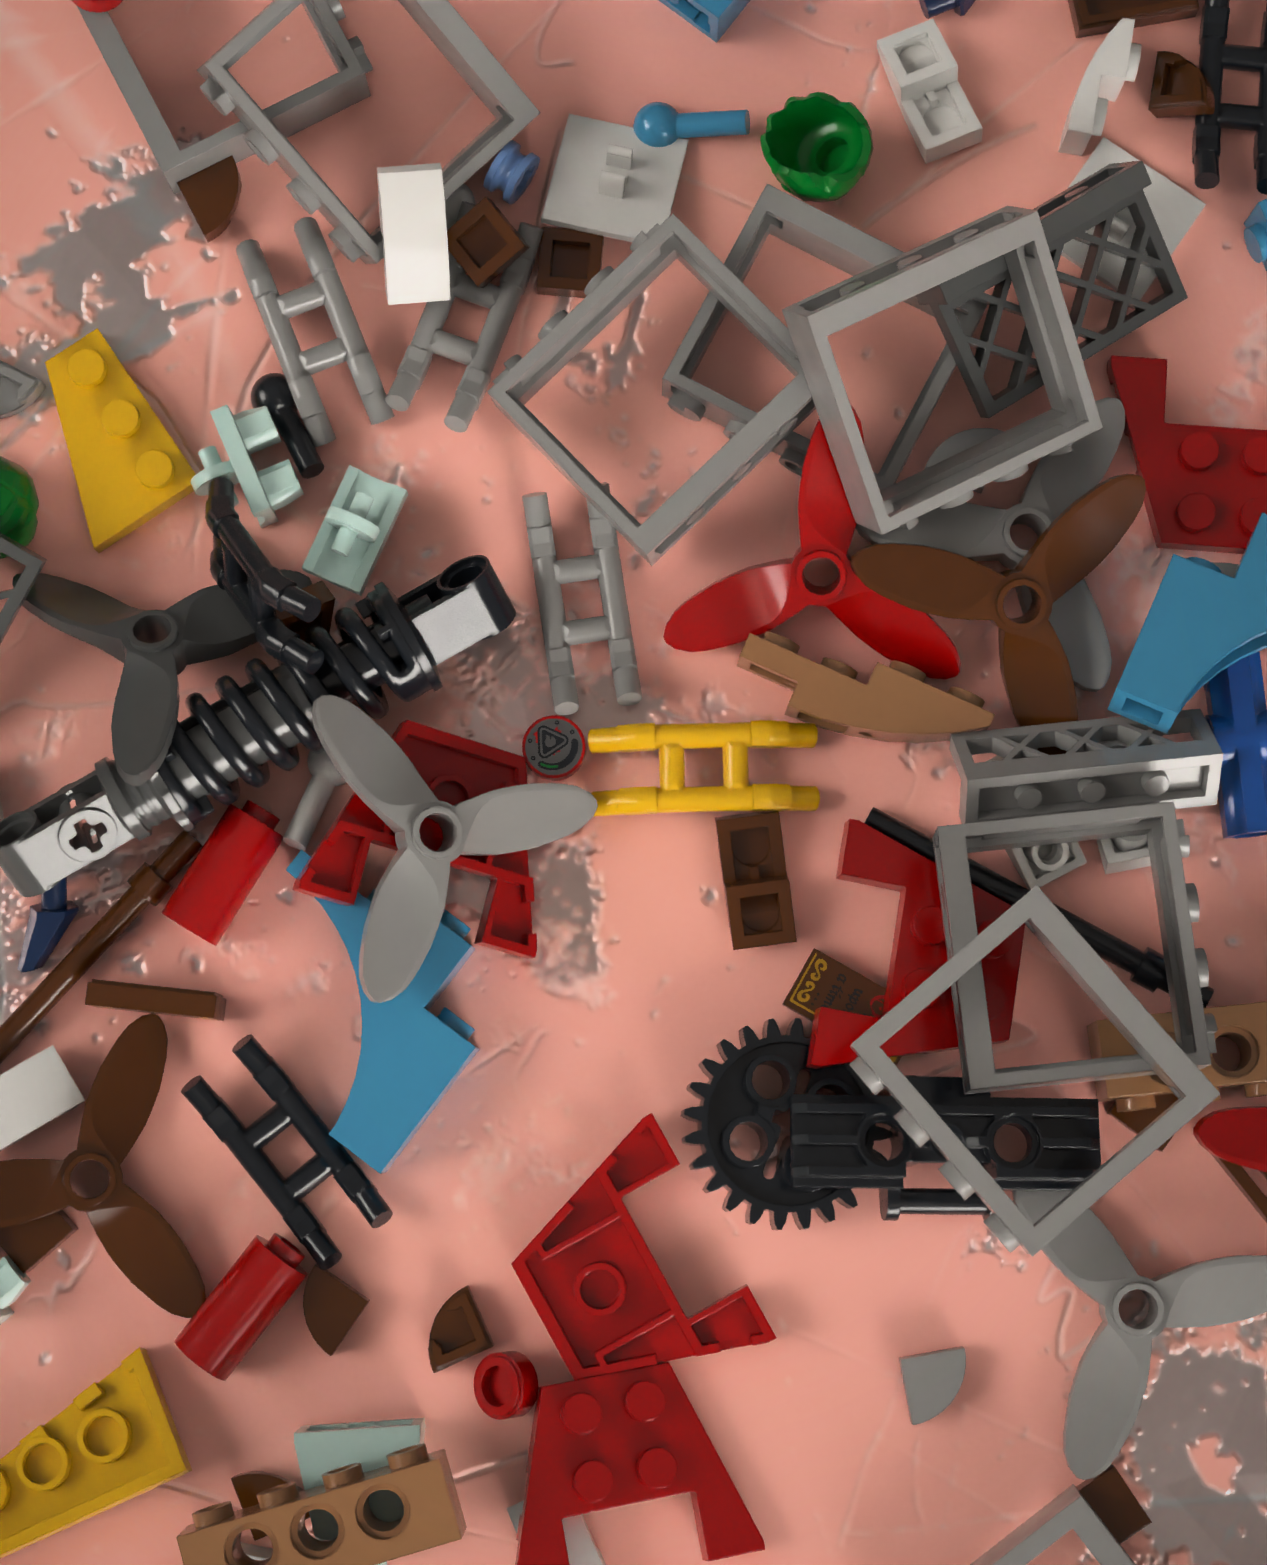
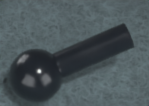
M269 373L260 377L251 390L252 407L267 406L302 478L310 479L318 476L324 470V464L297 413L298 409L284 374Z

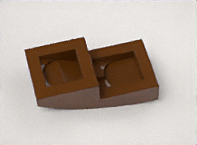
M760 811L714 817L733 950L797 942L779 811Z

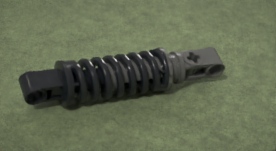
M472 555L460 559L447 567L441 574L399 598L383 582L374 586L375 590L368 593L366 598L355 603L364 620L370 617L372 621L370 626L367 627L358 614L349 607H343L336 612L334 620L342 640L338 644L321 625L313 624L305 631L306 642L324 652L323 664L316 673L309 674L289 662L283 663L278 659L279 666L270 670L261 659L253 658L245 666V672L250 683L240 688L229 675H224L217 679L215 689L220 700L209 705L200 693L194 692L188 695L185 700V706L190 717L181 722L177 720L176 729L167 755L160 768L148 781L140 786H132L125 783L118 774L115 760L105 757L94 764L96 770L73 783L65 785L58 792L28 809L16 812L1 820V869L21 896L34 897L45 893L57 885L63 878L91 862L105 857L112 850L135 837L142 841L151 836L153 826L162 824L164 820L174 819L187 832L195 829V825L198 822L204 820L215 811L208 795H211L224 805H230L237 801L240 796L239 777L247 784L260 788L268 783L270 779L267 761L271 760L281 769L290 771L300 762L297 744L302 743L308 750L317 754L325 750L314 729L312 718L313 702L322 695H334L351 703L356 701L371 718L381 719L389 711L388 701L381 685L386 683L394 694L404 702H410L431 689L434 692L441 689L443 685L437 669L438 664L480 640L488 639L502 632L512 623L516 616V610L489 559L484 555ZM75 800L76 806L71 809L70 802ZM96 834L98 841L93 843L92 836Z

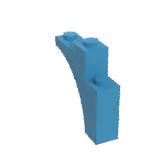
M1262 512L1250 536L1234 577L1223 574L1218 566L1208 560L1198 557L1185 559L1173 554L1107 710L1168 734L1180 711L1203 685L1240 659L1267 648V514Z
M301 849L286 871L297 879L311 856ZM374 888L367 898L357 892L355 903L351 906H344L317 897L314 898L322 905L336 926L348 950L356 974L362 1014L361 1051L356 1076L348 1100L329 1135L378 1173L382 1174L389 1170L478 1052L479 1048L468 1040L475 1029L452 1011L444 1007L438 1016L429 1011L475 951V948L464 940L471 929L445 909L432 946L408 987L394 999L382 1003L371 1002L363 992L359 979V954L363 928L375 892Z

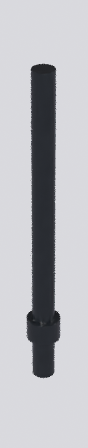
M875 807L872 808L865 824L935 863L933 839ZM968 858L971 883L1007 904L1013 906L1030 891ZM1054 904L1101 958L1131 974L1130 981L1152 993L1158 988L1169 994L1163 954L1150 947L1142 951ZM1209 986L1201 988L1203 1008H1206L1214 992V989Z

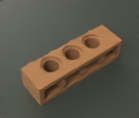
M1267 1001L1204 1008V1014L1212 1013L1215 1017L1218 1030L1214 1033L1215 1040L1218 1037L1231 1039L1239 1048L1240 1062L1234 1071H1227L1218 1066L1213 1058V1054L1210 1053L1212 1064L1200 1071L1218 1091L1222 1088L1244 1086L1246 1098L1267 1096ZM1172 1012L1151 1014L1176 1042ZM1109 1019L1096 1020L1087 1025L1091 1059L1138 1054ZM1157 1075L1094 1081L1098 1102L1116 1101L1117 1112L1156 1108L1155 1095L1173 1094ZM1220 1095L1212 1102L1220 1101Z
M422 1443L388 1454L386 1456L388 1466L363 1473L361 1463L349 1464L328 1471L321 1475L324 1485L298 1492L296 1482L269 1488L257 1494L259 1504L233 1511L231 1501L200 1509L191 1514L194 1523L188 1525L176 1538L184 1565H377L460 1540L467 1526L445 1449L428 1453L426 1444ZM378 1490H390L396 1493L404 1506L403 1517L393 1522H385L375 1517L369 1505L370 1494ZM314 1509H322L332 1514L338 1524V1536L330 1541H320L313 1538L305 1526L306 1513ZM247 1529L263 1531L272 1543L273 1552L271 1558L254 1560L247 1556L241 1547L242 1531Z

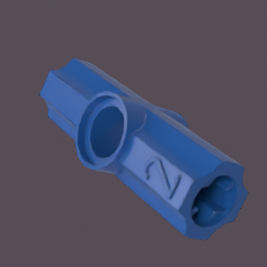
M1258 651L1222 670L1203 685L1208 715H1205V719L1223 752L1218 791L1223 839H1240L1267 835V707L1260 652Z

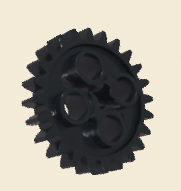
M774 1018L768 1019L764 1022L762 1039L760 1040L747 1025L739 1030L741 1049H737L732 1043L723 1039L716 1046L724 1062L719 1064L705 1058L698 1064L702 1072L710 1079L708 1083L691 1082L687 1085L686 1090L701 1101L697 1107L682 1110L680 1116L689 1121L696 1122L698 1131L681 1138V1141L685 1145L700 1146L702 1154L695 1158L688 1166L690 1170H700L709 1167L713 1175L705 1183L702 1190L705 1193H709L724 1187L728 1191L722 1206V1210L725 1212L733 1210L741 1202L747 1204L745 1223L749 1225L755 1224L763 1212L768 1211L772 1230H782L788 1213L792 1214L799 1230L809 1229L812 1209L815 1210L825 1223L835 1220L832 1201L836 1200L842 1206L851 1209L858 1205L855 1195L851 1189L791 1188L790 1135L786 1136L782 1141L774 1176L771 1179L764 1177L763 1170L765 1164L772 1154L781 1133V1126L772 1122L773 1115L777 1116L787 1112L790 1108V1095L794 1094L796 1090L797 1077L801 1070H806L809 1073V1080L802 1094H816L820 1088L830 1089L837 1095H870L872 1092L849 1066L850 1063L818 1069L806 1067L811 1035L809 1038L804 1037L800 1018H795L790 1022L785 1035H781ZM757 1066H771L780 1074L783 1084L782 1090L776 1099H765L754 1089L752 1077ZM876 1124L870 1126L865 1136V1144L873 1157L887 1161L885 1156L873 1149L874 1141L892 1138L893 1132L876 1126ZM737 1125L749 1126L759 1136L760 1150L751 1161L741 1160L731 1150L729 1143L730 1134Z

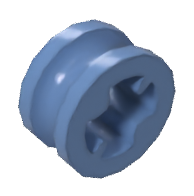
M514 140L508 142L497 154L485 176L483 187L490 192H494L496 189L503 192L502 199L510 205L514 204L525 192L540 163L539 156L533 152L523 155L520 152L521 145Z

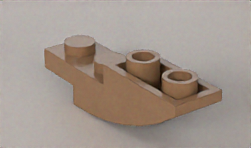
M766 631L763 638L749 633L739 655L737 667L793 691L784 715L805 723H814L818 728L852 737L905 743L950 741V734L987 730L995 717L994 713L982 708L985 701L976 694L955 686H950L948 692H944L924 683L926 679L924 672L896 660H892L889 667L877 662L866 685L855 680L858 672L852 667L827 657L823 658L821 664L797 654L800 649L798 644L773 632Z

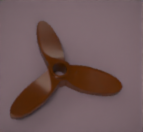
M1126 473L1113 476L1096 485L1068 506L1049 525L1015 569L998 573L954 552L919 544L892 542L875 543L859 549L851 556L850 564L854 574L865 586L879 595L908 608L945 618L990 620L992 624L997 626L1001 675L1011 711L1019 727L1079 721L1077 695L1070 665L1048 619L1052 613L1053 603L1092 572L1116 547L1132 525L1143 505L1146 493L1145 480L1140 475ZM1017 586H1027L1032 598L1029 610L1018 618H1008L1003 606L1006 594ZM1055 746L1037 749L1048 755L1065 754L1067 752Z
M151 1013L139 1017L127 1026L100 1066L85 1103L77 1149L69 1153L64 1160L11 1159L0 1161V1228L27 1223L69 1206L76 1210L84 1211L87 1213L106 1252L133 1285L167 1312L184 1318H192L206 1300L205 1285L200 1272L183 1241L171 1225L151 1204L123 1183V1173L120 1167L148 1121L158 1096L164 1073L168 1046L167 1033L159 1015ZM85 1160L101 1162L109 1174L106 1189L100 1195L93 1198H84L77 1195L70 1184V1175L74 1167Z

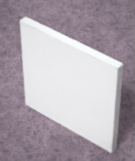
M569 114L541 216V223L633 242L641 231L646 234L657 223L661 225L670 217L689 139L678 138L671 145L652 147L639 140L634 132V127Z
M1103 137L1068 188L1109 164L1140 160ZM1144 164L1152 184L1144 188L1143 191L1171 256L1204 209L1206 203ZM1128 207L1114 214L1107 241L1130 249L1136 225ZM1095 226L1085 233L1093 235ZM1072 239L1064 244L1061 255L1083 269L1090 245ZM1104 251L1096 279L1117 292L1126 259ZM1140 265L1131 295L1132 298L1142 299L1157 277L1153 268Z

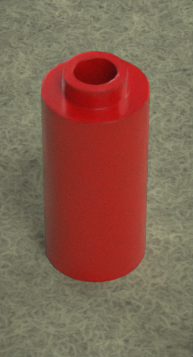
M250 800L246 801L242 809L230 804L161 913L200 938L217 946L283 841L284 836L274 830L280 819Z
M274 1233L269 1241L256 1235L174 1340L176 1346L204 1371L217 1379L226 1381L308 1275L299 1265L305 1258V1255L278 1233Z

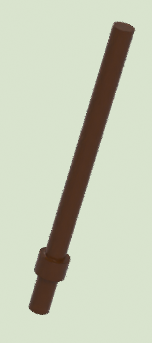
M183 830L151 865L146 862L142 864L127 881L131 887L0 1026V1064L150 903L156 907L173 889L169 882L203 847L191 833Z

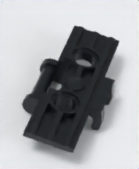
M904 1075L1003 1191H1072L1101 1166L1098 1099L991 1097V1092L965 1095L962 1077ZM790 1095L791 1188L879 1189L880 1214L883 1221H897L900 1214L982 1215L984 1220L992 1214L975 1192L964 1200L954 1188H904L903 1178L906 1177V1167H912L918 1163H945L947 1160L930 1140L922 1147H919L893 1117L903 1108L892 1096ZM883 1123L891 1127L890 1131L893 1132L892 1138H890L892 1151L887 1161L873 1157L867 1150L865 1136L873 1124ZM1003 1125H1011L1018 1128L1026 1138V1153L1018 1162L1004 1160L995 1150L994 1137L997 1130Z

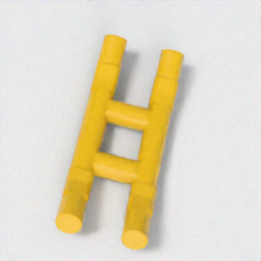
M756 720L729 723H637L590 729L588 732V746L593 754L620 751H655L659 749L660 787L619 788V790L593 791L591 794L598 804L594 817L670 812L816 811L820 803V793L816 786L790 784L749 785L748 747L779 749L784 747L814 748L818 740L817 727L814 723ZM722 748L723 786L685 787L684 749Z

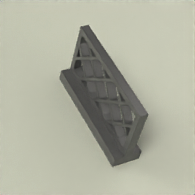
M1142 160L1109 164L1032 209L1038 210L1059 282L1077 288L1069 316L1076 339L1078 340V337L1086 339L1078 344L1083 361L1188 298L1143 189L1151 185L1152 182ZM1128 207L1136 225L1130 249L1107 241L1114 214ZM1095 226L1093 235L1085 233ZM1072 239L1090 245L1080 279L1057 271L1064 244ZM1104 251L1126 259L1117 292L1094 284ZM1004 255L915 295L919 305H930L981 418L994 416L1044 385L1037 360L1031 357L1033 348L1026 325L1017 352L993 344L1003 310L1023 317L1019 305L1006 301L1012 280ZM1141 264L1155 270L1164 292L1148 303L1131 297ZM995 286L992 295L983 293L991 287ZM1091 294L1114 302L1107 327L1098 333L1081 327ZM971 299L989 305L980 339L964 334L954 312V309ZM1128 307L1136 309L1126 315ZM970 346L976 348L975 356L973 355ZM990 353L1014 361L1007 388L993 396L984 379ZM1028 366L1037 369L1026 376Z

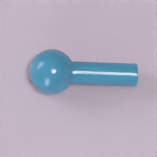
M652 102L643 106L638 111L633 127L636 136L644 144L652 147H665L674 143L678 138L749 135L750 115L748 110L678 113L675 108L667 103Z

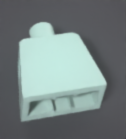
M425 1417L301 1426L294 1432V1445L304 1490L324 1485L321 1475L342 1466L361 1463L363 1473L388 1466L386 1457L388 1454L409 1446L424 1443ZM378 1490L370 1494L369 1505L375 1517L385 1522H393L403 1517L404 1506L396 1493L390 1490ZM322 1509L309 1511L314 1536L317 1540L328 1541L338 1536V1524L332 1514ZM387 1562L380 1563L377 1565H387Z

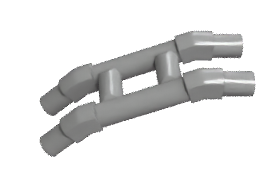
M462 201L456 222L469 212L475 204ZM520 222L517 232L530 248L503 271L499 286L489 283L484 288L477 287L448 250L451 300L426 303L411 344L407 347L397 370V376L385 398L388 406L396 411L408 410L416 391L420 389L427 375L434 353L467 365L457 387L455 398L444 419L445 425L455 432L461 433L467 430L475 411L479 409L485 396L492 371L517 306L529 282L544 229ZM455 297L490 309L477 343L442 330Z
M305 217L295 223L294 232L314 282L279 295L258 241L253 239L244 240L237 246L236 253L306 431L314 447H319L334 441L336 436L311 376L315 373L347 362L371 425L389 420L395 415L392 408L386 403L385 398L387 395L316 219ZM324 305L337 338L301 351L289 319Z
M602 482L601 484L610 492L609 483ZM534 492L523 495L522 501L555 713L558 715H571L579 710L570 646L608 640L617 702L623 706L639 703L642 700V692L616 529L586 499L594 555L557 560L547 492ZM598 579L604 616L566 621L561 584Z

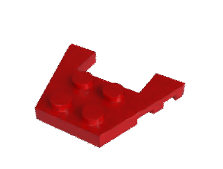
M1111 355L1107 361V375L1110 385H1114L1117 398L1122 402L1125 410L1124 434L1129 437L1137 466L1135 473L1145 480L1146 493L1144 505L1156 547L1243 554L1262 512L1267 514V430L1166 423L1165 400L1168 359Z
M410 720L401 722L391 736L439 801L455 805L496 789L528 784L526 757ZM354 792L295 880L293 891L344 906L354 905L370 844L398 851L395 833ZM425 817L419 829L420 839L428 849L437 851L443 840L442 830L437 822ZM528 850L501 855H459L458 858L450 862V867L490 880L474 944L525 959L535 958L537 952V933H532L531 902L535 901L533 878L529 877Z
M849 819L844 823L836 879L900 892L882 1012L883 1017L948 961L936 863L860 820ZM971 883L977 932L979 935L1006 912L1011 905ZM1022 924L981 960L992 1044L1003 1043L1010 1039L1025 924ZM951 986L880 1046L889 1058L959 1049ZM826 1007L817 1008L814 1014L806 1067L818 1069L851 1063L858 1056L850 1048V1045L881 1018Z
M652 1113L640 1120L511 1263L574 1380L656 1365L660 1362L718 1353L722 1350L769 1343L777 1338L747 1284L691 1316H686L622 1200L623 1196L680 1165Z
M669 1362L538 1387L526 1467L528 1476L523 1512L519 1517L516 1540H518L515 1565H570L562 1524L563 1518L689 1492L691 1494L703 1561L710 1562L765 1550L764 1540Z

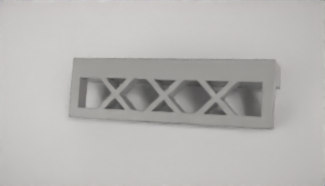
M1200 708L1181 710L1168 734L1120 716L950 734L949 746L961 779L959 817L962 824L1174 802L1175 809L1217 805L1223 752ZM1190 732L1193 741L1174 742L1162 736ZM1118 740L1130 746L1112 749L1100 744V742ZM1055 746L1067 752L1065 754L1048 755L1037 749ZM993 753L1003 757V759L974 763L972 755Z

